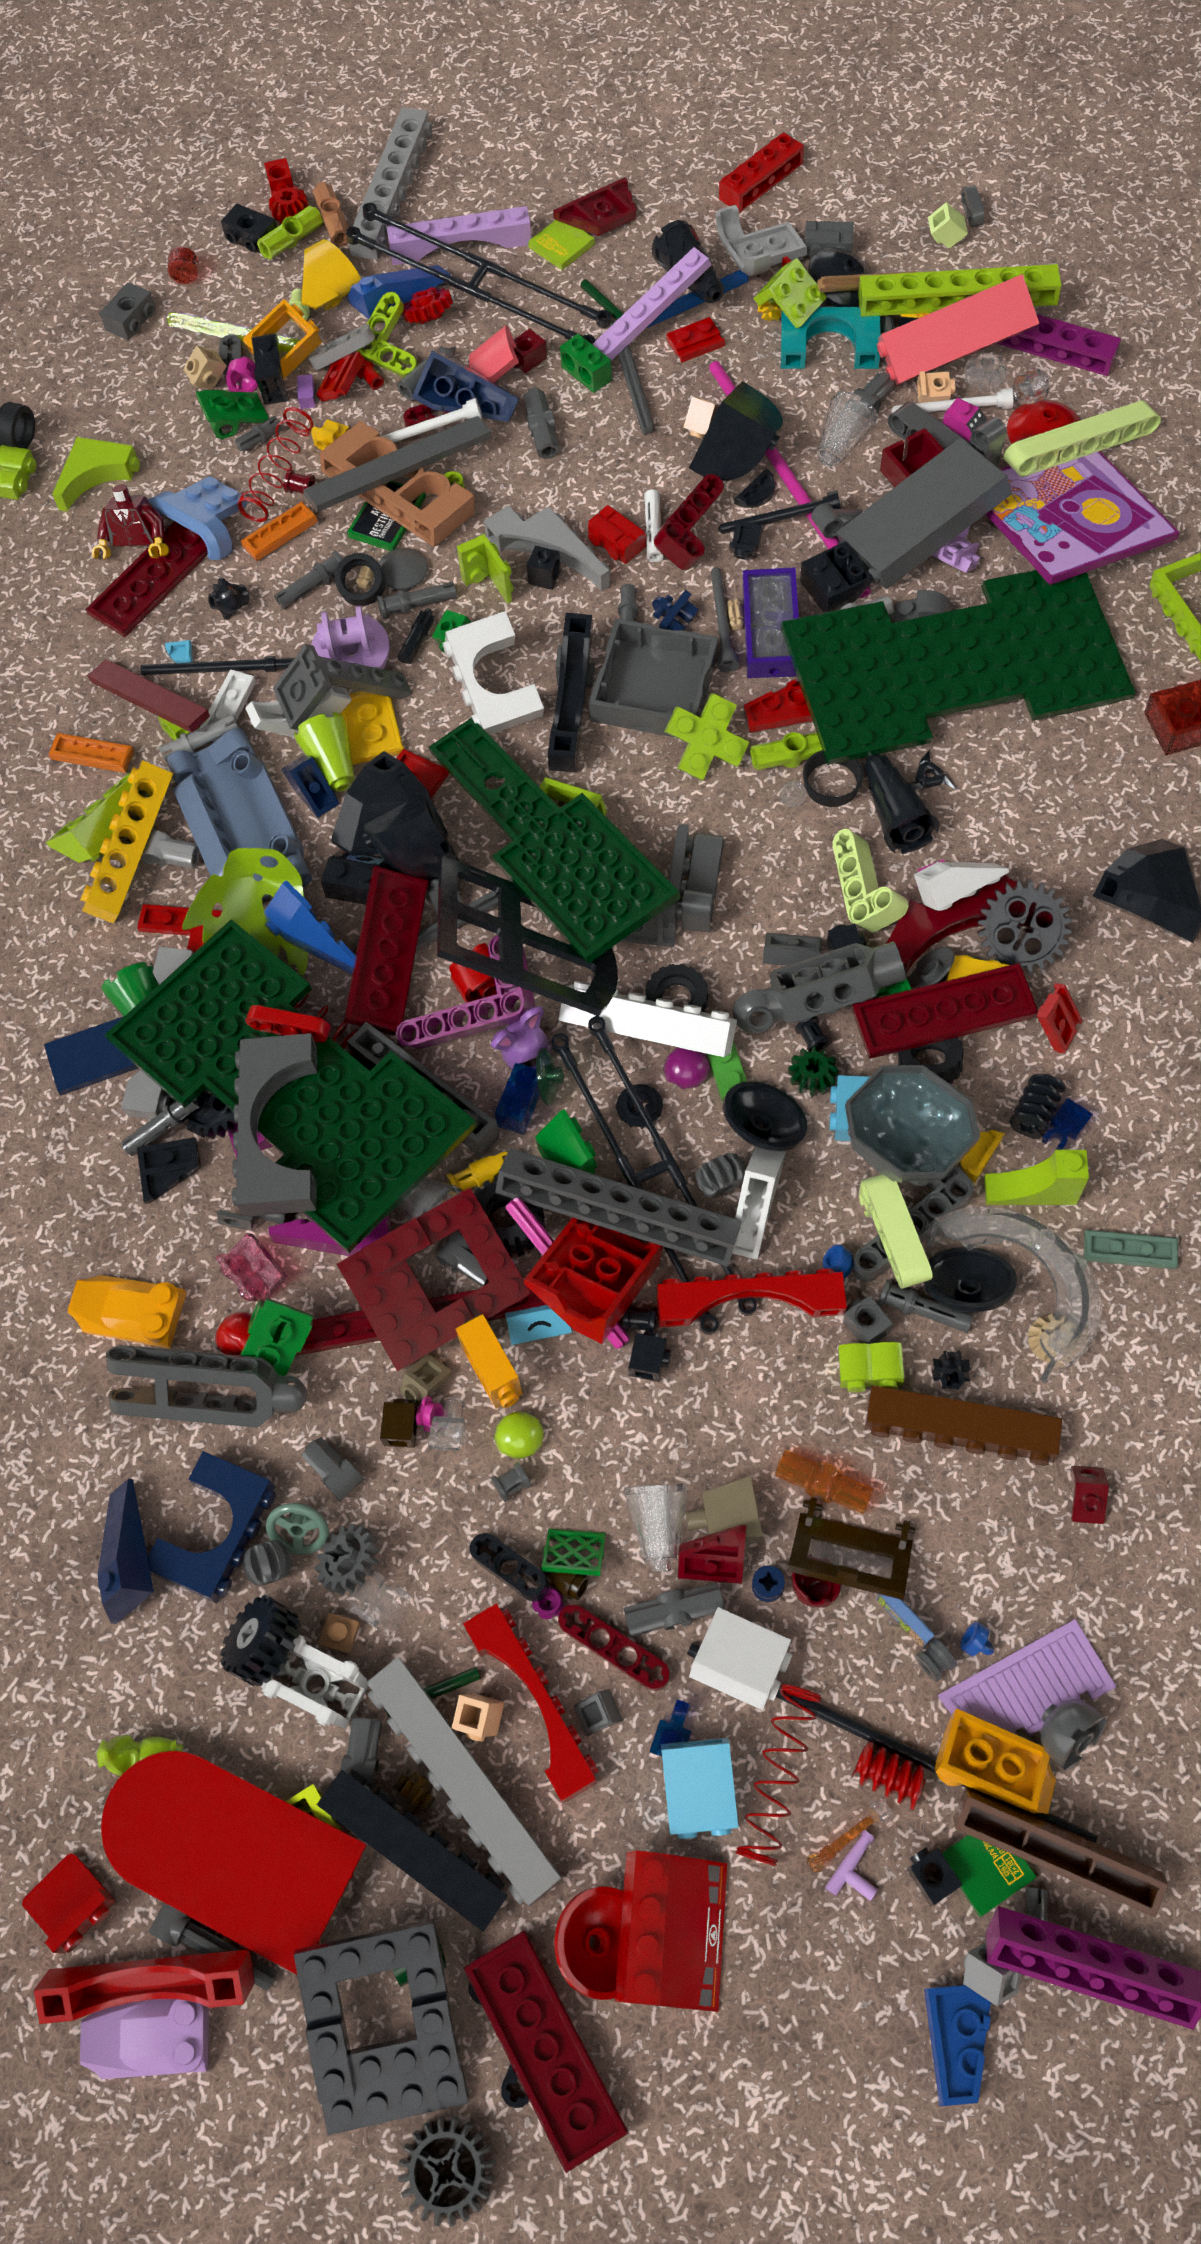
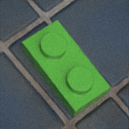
M734 1041L731 1054L725 1057L706 1053L722 1102L731 1087L738 1083L747 1082Z

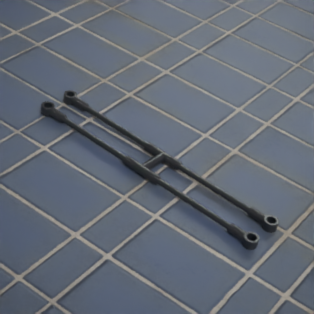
M369 202L363 205L364 219L367 221L377 220L388 226L392 225L464 258L466 262L478 267L469 283L454 276L445 275L382 246L376 240L361 234L360 229L355 226L349 227L346 231L347 241L351 245L361 244L372 250L381 251L446 281L450 286L482 301L496 304L561 334L567 340L578 333L558 327L491 296V293L478 288L486 273L490 272L501 278L506 277L580 311V314L595 320L600 328H607L610 325L611 314L609 311H597L586 305L577 304L508 272L506 268L473 253H466L396 221L392 216L377 210L374 203ZM592 335L582 336L591 344L596 341Z
M600 1016L592 1017L588 1022L589 1033L596 1036L604 1053L610 1057L654 1140L653 1144L662 1161L636 1173L627 1156L623 1155L583 1080L577 1068L578 1064L569 1048L568 1037L563 1033L555 1034L551 1040L552 1049L560 1054L568 1071L572 1072L617 1158L616 1162L628 1185L644 1190L641 1183L668 1171L687 1203L698 1207L686 1186L687 1181L664 1138L660 1137L614 1052L615 1047L605 1030V1020ZM595 1023H599L602 1025V1027L600 1029H594L592 1028V1025ZM558 1040H563L565 1042V1045L560 1047L557 1046L555 1042ZM664 1247L681 1281L690 1282L675 1251ZM721 1265L726 1276L734 1275L729 1265L728 1267ZM754 1298L737 1299L740 1314L750 1316L755 1312L757 1303ZM750 1302L753 1308L746 1311L742 1308V1303ZM709 1311L699 1317L700 1329L704 1334L711 1335L717 1331L718 1319L710 1315ZM708 1320L713 1321L715 1327L710 1330L706 1329L704 1322Z

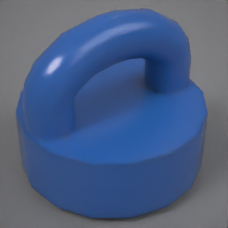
M839 1244L829 1248L823 1257V1269L831 1268L834 1269V1272H843V1278H846L851 1273L854 1260L850 1250Z
M980 1622L972 1623L961 1638L960 1649L971 1657L980 1651L985 1655H992L994 1647L988 1640L989 1629Z

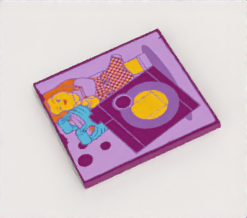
M1101 451L1025 477L1019 476L1010 466L1001 468L1000 470L1008 476L1012 494L986 513L987 517L1049 585L1176 541L1180 534Z

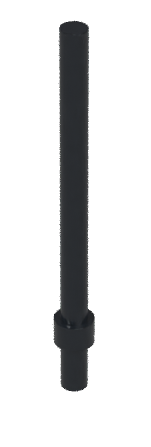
M265 656L264 659L145 664L141 665L140 670L142 675L227 672L230 670L277 672V669H287L294 658Z

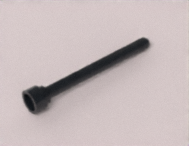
M838 491L827 493V496H823L822 500L738 520L763 525L812 513L817 506L823 503L830 504L833 509H841ZM737 520L720 524L718 527L719 532L722 534L734 532Z

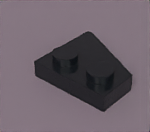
M195 1137L137 1147L143 1201L145 1204L153 1202L201 1168L198 1142Z

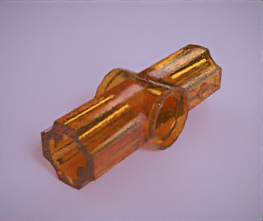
M785 1449L775 1472L776 1477L805 1489L809 1496L814 1497L816 1495L822 1498L821 1501L824 1503L834 1502L862 1516L874 1491V1488L843 1475V1472L832 1464L823 1461L816 1463Z

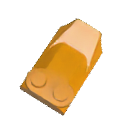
M98 1275L76 1281L68 1306V1313L76 1320L83 1333L170 1349L187 1291L183 1288L175 1287L168 1282L154 1284Z
M956 1708L944 1732L936 1760L935 1770L939 1779L946 1785L953 1787L963 1784L1034 1814L1049 1813L1056 1778L1050 1766V1757L1045 1752L1044 1747Z

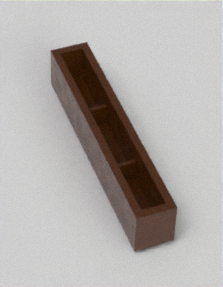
M872 1385L869 1393L864 1429L870 1430L871 1434L877 1437L887 1438L890 1434L903 1436L902 1439L910 1443H920L921 1440L933 1441L934 1445L939 1448L951 1449L953 1445L966 1447V1451L972 1454H984L985 1451L998 1453V1457L1002 1459L1016 1460L1018 1456L1029 1458L1032 1464L1046 1466L1049 1465V1462L1054 1463L1059 1455L1063 1418Z
M965 1786L953 1817L955 1829L1156 1918L1168 1887L1163 1872Z

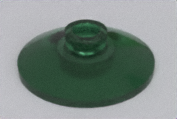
M543 1047L537 1053V1083L544 1104L551 1106L554 1104L557 1096L558 1084L564 1083V1072L561 1066L556 1067L553 1056L546 1047Z

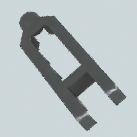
M128 1345L116 1346L106 1352L108 1372L116 1375L155 1379V1388L141 1386L140 1389H112L109 1392L110 1410L119 1415L258 1428L271 1418L275 1411L297 1412L305 1405L308 1396L306 1387L299 1379L293 1376L278 1375L274 1367L264 1358ZM168 1380L250 1387L256 1392L257 1400L238 1398V1395H231V1397L208 1395V1392H201V1394L180 1393L176 1389L168 1388Z

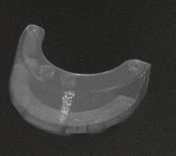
M968 1207L946 1213L935 1219L926 1242L929 1247L946 1237L961 1241L968 1251L982 1245L1003 1243L1004 1240H1007L1030 1251L1042 1262L1049 1272L1056 1291V1309L1051 1323L1040 1338V1345L1043 1351L1051 1359L1040 1378L1044 1384L1071 1367L1085 1354L1092 1344L1100 1324L1101 1296L1092 1269L1082 1254L1067 1239L1053 1229L1026 1215L1003 1208Z

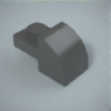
M919 590L917 591V598L895 603L894 622L951 611L950 600L944 594L937 591Z

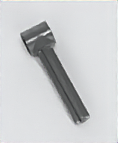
M165 1903L162 1905L148 1931L169 1945L175 1947L183 1942L202 1954L240 1950L193 1923V1918ZM251 1956L255 1985L268 1990L276 1979L277 1971Z

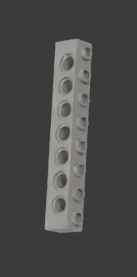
M401 107L353 226L360 229L361 234L376 240L378 244L385 247L388 236L387 227L390 226L377 220L367 221L364 219L362 207L365 203L371 202L376 205L377 210L392 216L393 219L399 217L400 203L406 199L407 186L412 184L413 171L418 169L419 156L425 152L427 136L430 137L432 134V122H429L428 111ZM349 244L351 256L378 260L381 251L376 249L372 250L361 244Z

